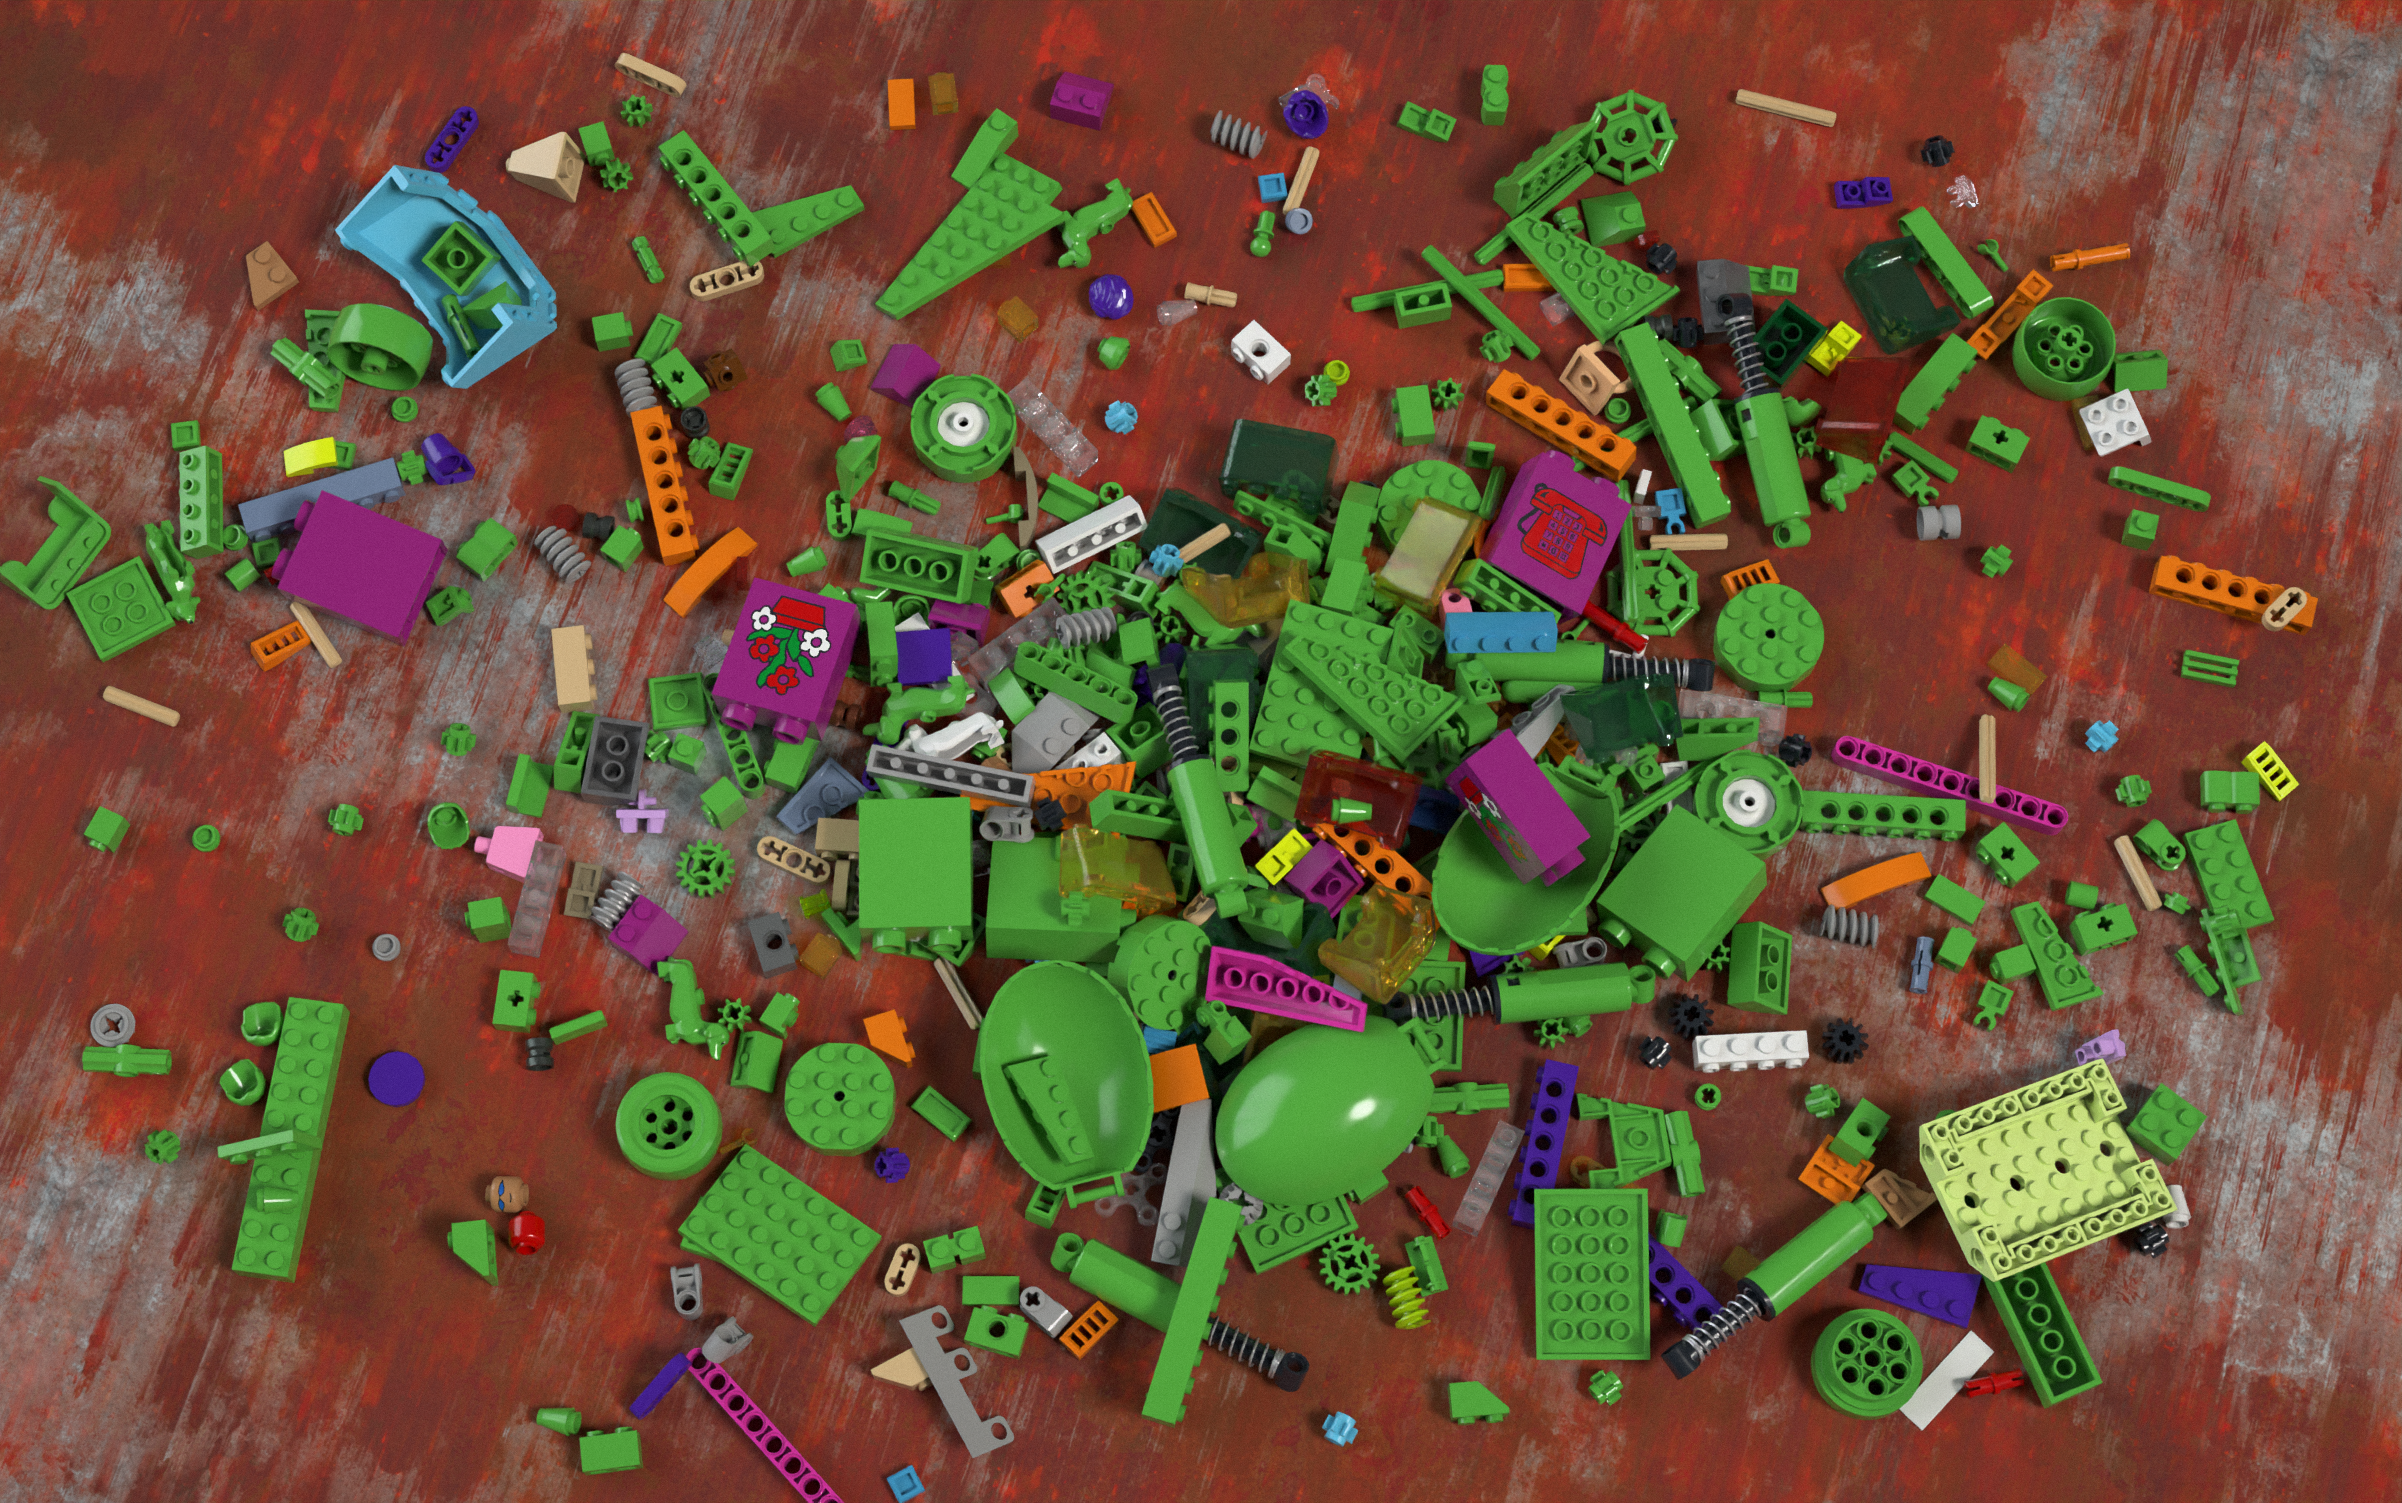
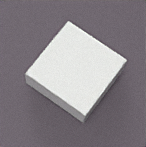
M1641 470L1633 497L1634 503L1643 504L1652 471Z

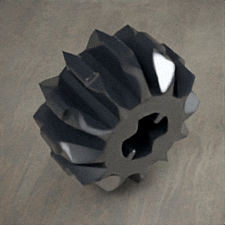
M1683 994L1682 1001L1674 999L1672 1002L1674 1007L1669 1008L1667 1014L1672 1016L1668 1019L1667 1024L1671 1026L1676 1025L1672 1033L1676 1035L1680 1031L1683 1032V1040H1686L1689 1034H1691L1693 1040L1696 1036H1699V1033L1706 1036L1709 1032L1707 1027H1712L1714 1023L1709 1018L1714 1013L1713 1009H1705L1708 1005L1707 1000H1703L1701 1004L1697 1002L1699 999L1698 994H1695L1691 1001L1687 994ZM1688 1013L1694 1014L1692 1022L1687 1020Z
M1842 1018L1836 1020V1025L1830 1022L1827 1025L1828 1031L1823 1032L1821 1036L1826 1040L1822 1044V1049H1831L1827 1057L1831 1059L1834 1055L1838 1056V1064H1841L1844 1058L1849 1065L1853 1064L1854 1057L1859 1060L1862 1059L1864 1056L1862 1051L1867 1050L1869 1047L1864 1042L1869 1037L1868 1033L1859 1032L1863 1027L1861 1023L1856 1027L1852 1026L1854 1022L1852 1018H1849L1846 1024ZM1842 1036L1844 1037L1845 1040H1850V1043H1849L1848 1046L1846 1045L1845 1042H1840V1039L1842 1038Z

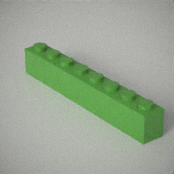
M1646 322L1619 332L1614 342L1677 487L1682 488L1684 503L1695 528L1699 529L1724 520L1731 512L1730 500L1726 494H1723L1720 487V477L1715 470L1713 471L1710 465V455L1707 448L1703 447L1700 442L1699 429L1695 423H1692L1689 417V407L1679 394L1678 381L1675 376H1671L1668 369V358L1664 352L1661 353L1656 331L1651 329L1649 323Z
M1209 1197L1142 1411L1143 1419L1175 1428L1177 1421L1181 1423L1183 1421L1187 1406L1182 1405L1185 1394L1191 1395L1195 1378L1191 1377L1194 1366L1198 1368L1200 1366L1204 1351L1199 1350L1202 1339L1208 1340L1212 1324L1208 1323L1210 1312L1216 1313L1221 1297L1217 1296L1216 1293L1219 1285H1225L1229 1269L1224 1267L1227 1258L1233 1259L1237 1247V1242H1234L1233 1238L1236 1231H1242L1246 1216L1241 1215L1242 1206Z

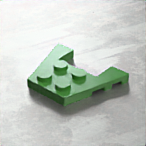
M1582 1093L1576 1095L1579 1121L1609 1119L1616 1168L1589 1171L1590 1189L1620 1188L1671 1166L1672 1160L1662 1109L1632 1103L1626 1105L1611 1102V1099L1601 1097V1099L1587 1097V1094Z

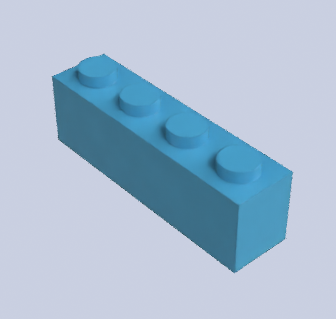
M1553 612L1446 613L1444 637L1448 653L1555 652L1558 628Z

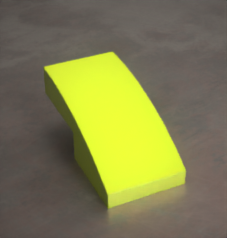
M1840 321L1827 335L1824 342L1810 355L1807 362L1828 377L1862 336L1843 321Z
M334 438L315 440L285 450L286 476L293 477L314 473L313 469L338 465Z
M1293 828L1255 867L1275 885L1313 847Z

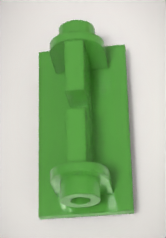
M1419 1236L1414 1238V1241L1406 1243L1405 1247L1411 1266L1416 1268L1413 1271L1414 1275L1419 1278L1417 1281L1418 1287L1422 1288L1421 1296L1425 1297L1448 1290L1449 1288L1432 1236Z

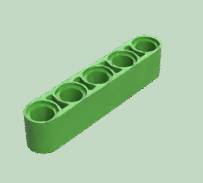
M1920 206L1898 220V226L1905 238L1968 319H1973L1994 306L1990 292L1924 207Z
M1026 641L1019 645L1014 663V671L1021 677L1115 723L1126 724L1132 720L1137 703V695L1131 689L1034 642Z
M710 673L703 679L702 687L743 795L748 799H758L765 792V783L746 732L729 727L721 721L722 716L718 715V708L713 699L712 692L709 691V688L715 685L719 673ZM731 732L740 733V737L736 740L727 739ZM740 756H748L750 758L745 764L736 763ZM750 780L759 781L755 788L750 789L745 786Z

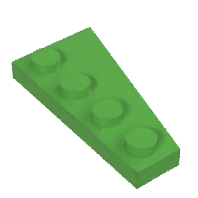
M849 185L752 212V214L772 237L775 251L771 254L774 258H777L863 211L864 205L852 186Z
M305 309L308 328L306 329V340L308 341L309 353L324 366V369L342 383L339 394L329 400L321 397L308 385L309 407L313 411L338 413L346 375L330 362L327 356V348L332 327L341 311Z
M2038 901L2016 907L2010 911L2023 944L2026 943L2036 966V975L2052 1012L2099 998L2104 994L2100 987H2096L2089 978L2090 973L2085 966H2081L2076 960L2068 943L2065 944L2057 933V927Z

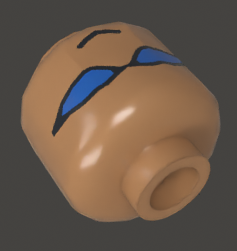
M497 1176L492 1181V1184L486 1187V1202H490L495 1212L517 1213L528 1203V1185L524 1184L521 1177Z

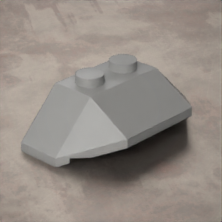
M1049 692L1035 706L1036 709L1012 730V771L1020 774L1049 771L1101 715L1054 692Z

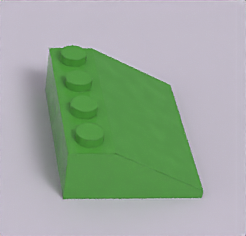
M1593 120L1572 125L1564 132L1562 130L1558 131L1547 146L1544 147L1542 145L1537 148L1532 154L1531 159L1527 162H1520L1510 176H1504L1497 181L1494 186L1493 199L1513 220L1516 219L1589 159L1597 123Z

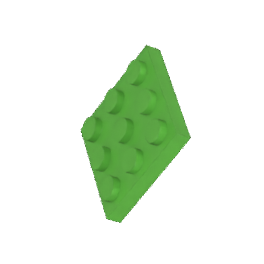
M140 556L66 593L103 663L176 625Z

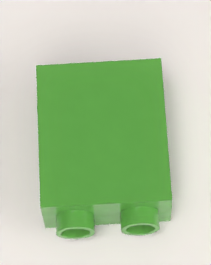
M970 797L859 800V929L863 943L872 942V950L874 952L882 954L901 953L906 950L907 941H928V949L931 951L955 952L962 948L961 940H974L973 817Z
M1676 804L1596 901L1601 923L1598 931L1604 939L1619 949H1624L1630 943L1644 952L1645 955L1641 958L1644 965L1651 967L1658 977L1667 980L1674 973L1688 983L1708 956L1766 887V864Z
M1034 837L1031 841L1025 843L993 841L986 917L987 958L1114 963L1120 948L1116 943L1129 927L1136 924L1137 909H1122L1123 896H1138L1139 864L1125 863V841H1114V861L1103 863L1056 862V838ZM1066 844V852L1070 851V844ZM1077 845V850H1081V845ZM1069 891L1083 892L1082 898L1090 899L1089 920L1082 919L1081 926H1068V919H1061L1062 898H1069Z

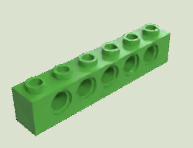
M684 130L659 146L662 156L659 158V161L666 171L671 170L675 174L673 177L681 189L686 188L688 190L691 202L695 207L701 206L704 210L702 213L707 222L718 227L717 232L725 243H731L733 246L732 251L739 261L744 259L748 266L751 267L775 251L772 237ZM689 162L688 165L682 166L683 163ZM714 198H719V199L716 200V201H710V200H712V199H714ZM728 216H734L731 219H725ZM743 234H749V235L746 236V237H743V238L740 237V236L743 235Z
M1803 790L1804 806L1798 829H1804L1807 833L1817 834L1822 831H1833L1835 835H1847L1849 832L1860 833V836L1863 837L1887 834L1888 838L1894 839L1902 838L1904 835L1914 836V839L1928 840L1930 837H1938L1946 842L1957 841L1965 833L1966 800ZM1821 810H1830L1834 818H1825ZM1848 812H1857L1860 815L1861 819H1851ZM1875 814H1885L1888 818V821H1879L1876 818ZM1903 815H1911L1915 823H1907L1903 819ZM1930 816L1939 817L1942 825L1933 824Z

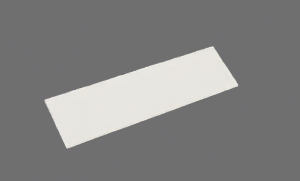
M1970 1331L1918 1387L1912 1398L1899 1410L1923 1430L1964 1386V1381L1969 1380L1994 1351L1976 1334Z

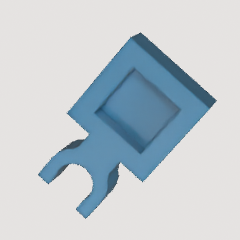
M1682 488L1656 491L1654 498L1658 519H1667L1666 535L1672 534V525L1679 528V534H1684V524L1679 519V516H1685L1686 514Z

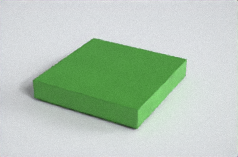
M702 672L648 679L654 732L708 726L705 694L702 687Z

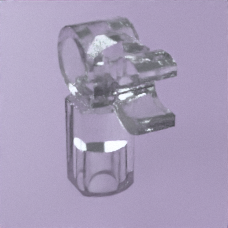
M1319 74L1310 75L1305 85L1300 84L1279 97V103L1283 109L1288 105V100L1292 94L1303 90L1317 94L1325 104L1331 103L1335 109L1339 108L1340 104L1337 97L1329 94V89L1325 85V79Z

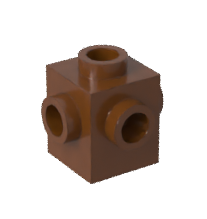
M732 349L725 352H716L709 357V360L703 362L707 370L703 374L709 386L714 385L719 392L730 391L736 388L738 383L748 379L738 355Z

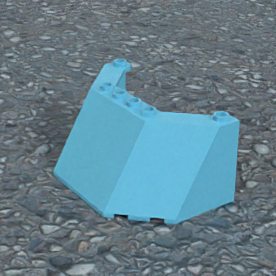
M394 165L335 231L341 238L340 242L345 248L361 252L400 281V286L415 300V306L424 312L429 319V325L444 339L446 365L441 369L443 381L452 388L467 389L557 328V322L553 320L557 316L556 304L553 303L556 299V292L496 214L490 210L487 213L476 206L478 201L461 188L458 192L447 185L449 179L441 173ZM455 221L464 222L501 256V259L468 296L457 294L421 261ZM507 281L522 300V306L497 303L491 309L503 326L501 328L478 329L472 320L468 318V322L481 346V350L472 359H469L454 327L450 326L447 321V313L441 300L446 295L454 294L457 296L458 302L463 309V307Z

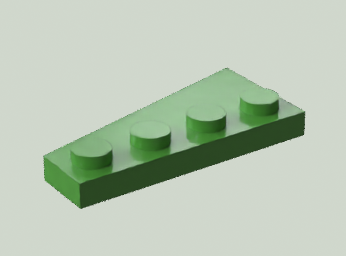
M1052 1055L1007 1066L1003 1071L1008 1079L1012 1078L1018 1087L1016 1091L1021 1099H1025L1033 1110L1032 1115L1036 1122L1041 1123L1048 1133L1046 1137L1064 1165L1068 1167L1091 1161L1094 1158V1154L1057 1056Z

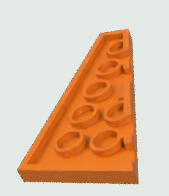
M1136 761L1088 768L1078 767L1041 771L1040 773L1032 774L1023 773L1033 776L1036 781L1030 807L1033 811L1031 824L1040 825L1034 811L1040 809L1037 802L1048 796L1051 802L1058 799L1068 816L1062 819L1064 826L1059 830L1073 833L1100 830L1092 828L1089 803L1106 789L1130 793L1137 764ZM970 797L972 811L985 813L987 808L991 806L1021 807ZM1110 831L1114 841H1119L1121 833Z

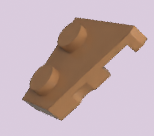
M268 241L246 255L253 303L258 311L299 283L297 277Z
M1883 1169L1862 1186L1866 1193L1870 1191L1873 1193L1888 1214L1886 1218L1897 1231L1938 1200L1935 1193L1929 1194L1917 1188V1184L1907 1179H1901L1897 1174L1887 1169Z

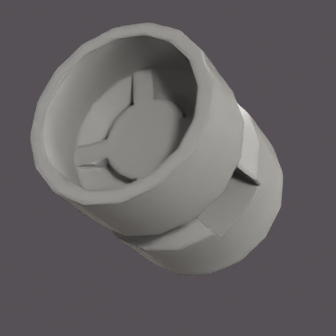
M1941 505L1939 510L1935 506L1919 507L1917 510L1919 539L1921 541L1936 540L1938 536H1941L1942 539H1959L1961 516L1958 505Z

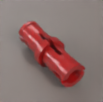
M1420 1186L1412 1188L1405 1194V1198L1418 1213V1219L1428 1226L1437 1241H1440L1452 1232V1229L1439 1214V1208L1428 1200Z
M2017 1368L2016 1370L2000 1374L1991 1372L1988 1373L1987 1377L1964 1381V1388L1976 1387L1975 1389L1965 1391L1967 1397L1971 1399L1988 1393L1997 1395L2001 1393V1390L2024 1386V1379L2012 1380L2013 1378L2023 1376L2020 1368Z

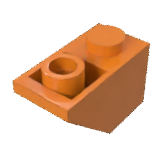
M894 1009L863 1019L873 1052L906 1068L913 1067L911 1058L916 1056L911 1041L906 1043L903 1033L907 1032L903 1016L897 1017Z

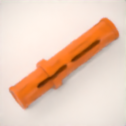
M2127 243L2083 251L2075 249L2071 253L2051 255L2050 266L2053 267L2052 271L2056 272L2072 268L2079 270L2083 269V266L2127 260L2130 258V248Z

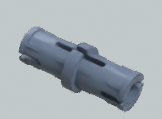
M1929 937L1917 938L1915 959L1911 961L1913 973L1909 990L1916 994L1927 993L1929 972L1933 970L1931 958L1935 941Z

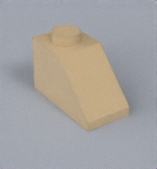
M913 1347L871 1369L874 1379L912 1391L917 1388L919 1391H923L933 1385Z

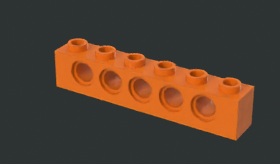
M1504 369L1486 392V405L1616 482L1621 480L1636 459L1637 447L1629 439L1615 435L1607 426L1593 422L1581 411L1576 412L1568 407L1563 400L1559 398L1554 399L1546 394L1541 387L1532 386L1524 381L1517 373H1510ZM1521 396L1523 397V399L1518 400L1514 399L1513 397ZM1536 409H1544L1545 412L1539 413V412H1536L1535 410H1536ZM1558 422H1566L1567 425L1561 426V425H1558L1557 423H1558ZM1580 435H1587V436H1589L1590 438L1583 439V438H1580L1579 436H1580ZM1603 448H1609V449H1611L1612 451H1610V452H1604V451H1602L1601 449H1603Z
M662 406L630 412L664 564L669 566L695 560V550L699 549L696 534H691L689 526L694 525L691 510H685L684 502L689 500L685 485L680 486L678 479L683 477L680 461H674L673 454L678 453L675 438H669L668 430L672 429L670 416L663 413ZM653 434L661 435L658 440L652 441L649 439ZM658 458L667 459L665 463L660 465L654 463ZM663 482L672 483L669 488H660ZM669 506L678 507L676 511L672 513L665 512L666 508ZM674 530L683 531L678 537L670 536Z
M2167 555L2161 556L2155 564L2149 594L2263 624L2262 615L2287 589L2279 584H2264L2258 582L2253 577L2242 578L2232 575L2227 570H2213L2206 568L2202 563H2187L2180 561L2176 556ZM2176 575L2183 576L2187 583L2180 582ZM2202 583H2209L2213 590L2206 589ZM2228 590L2236 591L2239 597L2232 596ZM2304 592L2307 597V603L2281 630L2305 636L2312 627L2318 598ZM2294 596L2290 598L2286 605L2291 607L2298 599ZM2255 597L2262 598L2265 604H2259ZM2279 611L2276 615H2272L2271 621L2279 620L2283 613Z
M1331 799L1310 823L1313 827L1312 832L1323 841L1327 839L1345 858L1347 857L1354 864L1353 869L1361 877L1365 878L1368 876L1374 882L1373 887L1381 895L1386 896L1388 894L1395 901L1393 905L1402 914L1406 915L1409 913L1415 919L1414 924L1424 933H1435L1441 925L1434 912L1431 895L1433 885L1363 821L1343 823L1342 825L1347 828V836H1337L1334 832V825L1338 824V821H1331ZM1355 843H1364L1368 848L1367 855H1358L1354 849ZM1376 861H1383L1387 864V874H1380L1376 871ZM1396 880H1405L1409 886L1408 892H1399L1395 886ZM1417 898H1424L1428 901V911H1420L1417 908Z

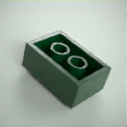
M1787 298L1753 338V342H1758V345L1755 346L1756 353H1761L1757 356L1759 363H1764L1760 366L1761 373H1766V375L1762 376L1764 383H1769L1765 386V389L1779 388L1781 392L1804 366L1810 355L1823 343L1828 331L1827 327Z

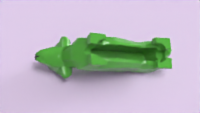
M1118 178L1105 185L1108 191H1113L1105 200L1082 207L1076 211L1073 217L1067 210L1063 212L1065 219L1057 225V230L1062 232L1063 243L1069 251L1060 257L1058 261L1059 268L1071 265L1078 269L1087 267L1092 256L1087 245L1088 240L1099 233H1109L1114 228V224L1128 214L1133 205V200L1129 195L1131 189L1128 187L1124 189Z
M1837 405L1832 416L1822 420L1823 436L1827 445L1824 447V453L1828 461H1833L1837 475L1822 484L1820 489V496L1823 502L1833 504L1839 513H1843L1846 509L1844 494L1857 491L1862 482L1868 485L1872 484L1873 478L1877 475L1872 462L1863 464L1864 455L1848 432L1853 428L1851 422L1857 420L1852 406L1842 410L1841 405Z
M170 520L161 521L160 529L153 523L146 524L144 528L147 533V552L154 562L164 586L172 597V601L167 602L165 606L170 615L176 620H185L188 624H192L195 620L196 606L201 602L199 597H191V592L195 586L192 578L195 569L192 563L187 561L183 554L175 547L172 537L174 528Z
M1172 584L1164 592L1156 593V597L1160 598V600L1154 606L1165 615L1171 614V607L1180 611L1199 635L1208 637L1204 645L1215 654H1219L1221 651L1220 645L1234 642L1244 630L1258 638L1266 635L1258 623L1259 614L1249 606L1240 608L1229 617H1223L1213 610L1215 604L1207 597L1202 595L1199 599L1180 584Z
M963 675L949 676L948 683L951 686L942 690L911 687L902 691L901 683L886 684L887 690L891 695L883 704L880 722L866 725L863 729V734L877 737L878 741L882 744H895L899 740L900 730L904 722L910 719L934 722L936 717L957 714L965 707L967 695L973 694L975 690L969 688Z
M672 956L668 957L667 962H657L659 977H664L665 983L672 982L673 984L669 1010L674 1024L665 1025L667 1040L671 1041L673 1045L678 1044L680 1039L691 1045L707 1043L711 1057L719 1061L722 1047L728 1044L730 1035L725 1025L703 1021L700 1005L705 1004L703 989L698 988L693 964L686 959L675 960Z

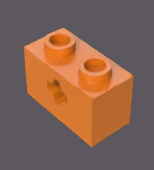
M1037 559L993 588L1008 614L1015 618H1022L1033 611L1032 607L1040 602L1042 603L1045 599L1041 594H1037L1034 597V593L1040 585L1052 583L1055 579L1045 562ZM1027 586H1030V587H1031V588L1029 589V593H1030V594L1027 596V595H1025V593L1027 592L1026 587H1027ZM1059 586L1056 587L1054 593L1060 590Z

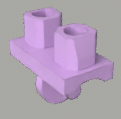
M640 789L636 802L629 803V805H638L639 808H619L616 810V818H620L623 833L638 832V818H647V833H662L665 818L669 817V809L647 808V805H656L657 798L647 797L646 789Z
M2118 1029L2111 1030L2083 1044L2081 1048L2075 1050V1054L2080 1066L2101 1058L2108 1065L2126 1056L2125 1043L2119 1039Z

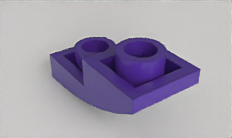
M1865 177L1862 181H1837L1834 184L1837 209L1865 208L1884 205L1893 201L1889 177Z

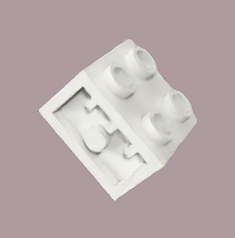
M2128 388L2080 409L2082 419L2101 457L2136 441H2140L2142 446L2152 442Z

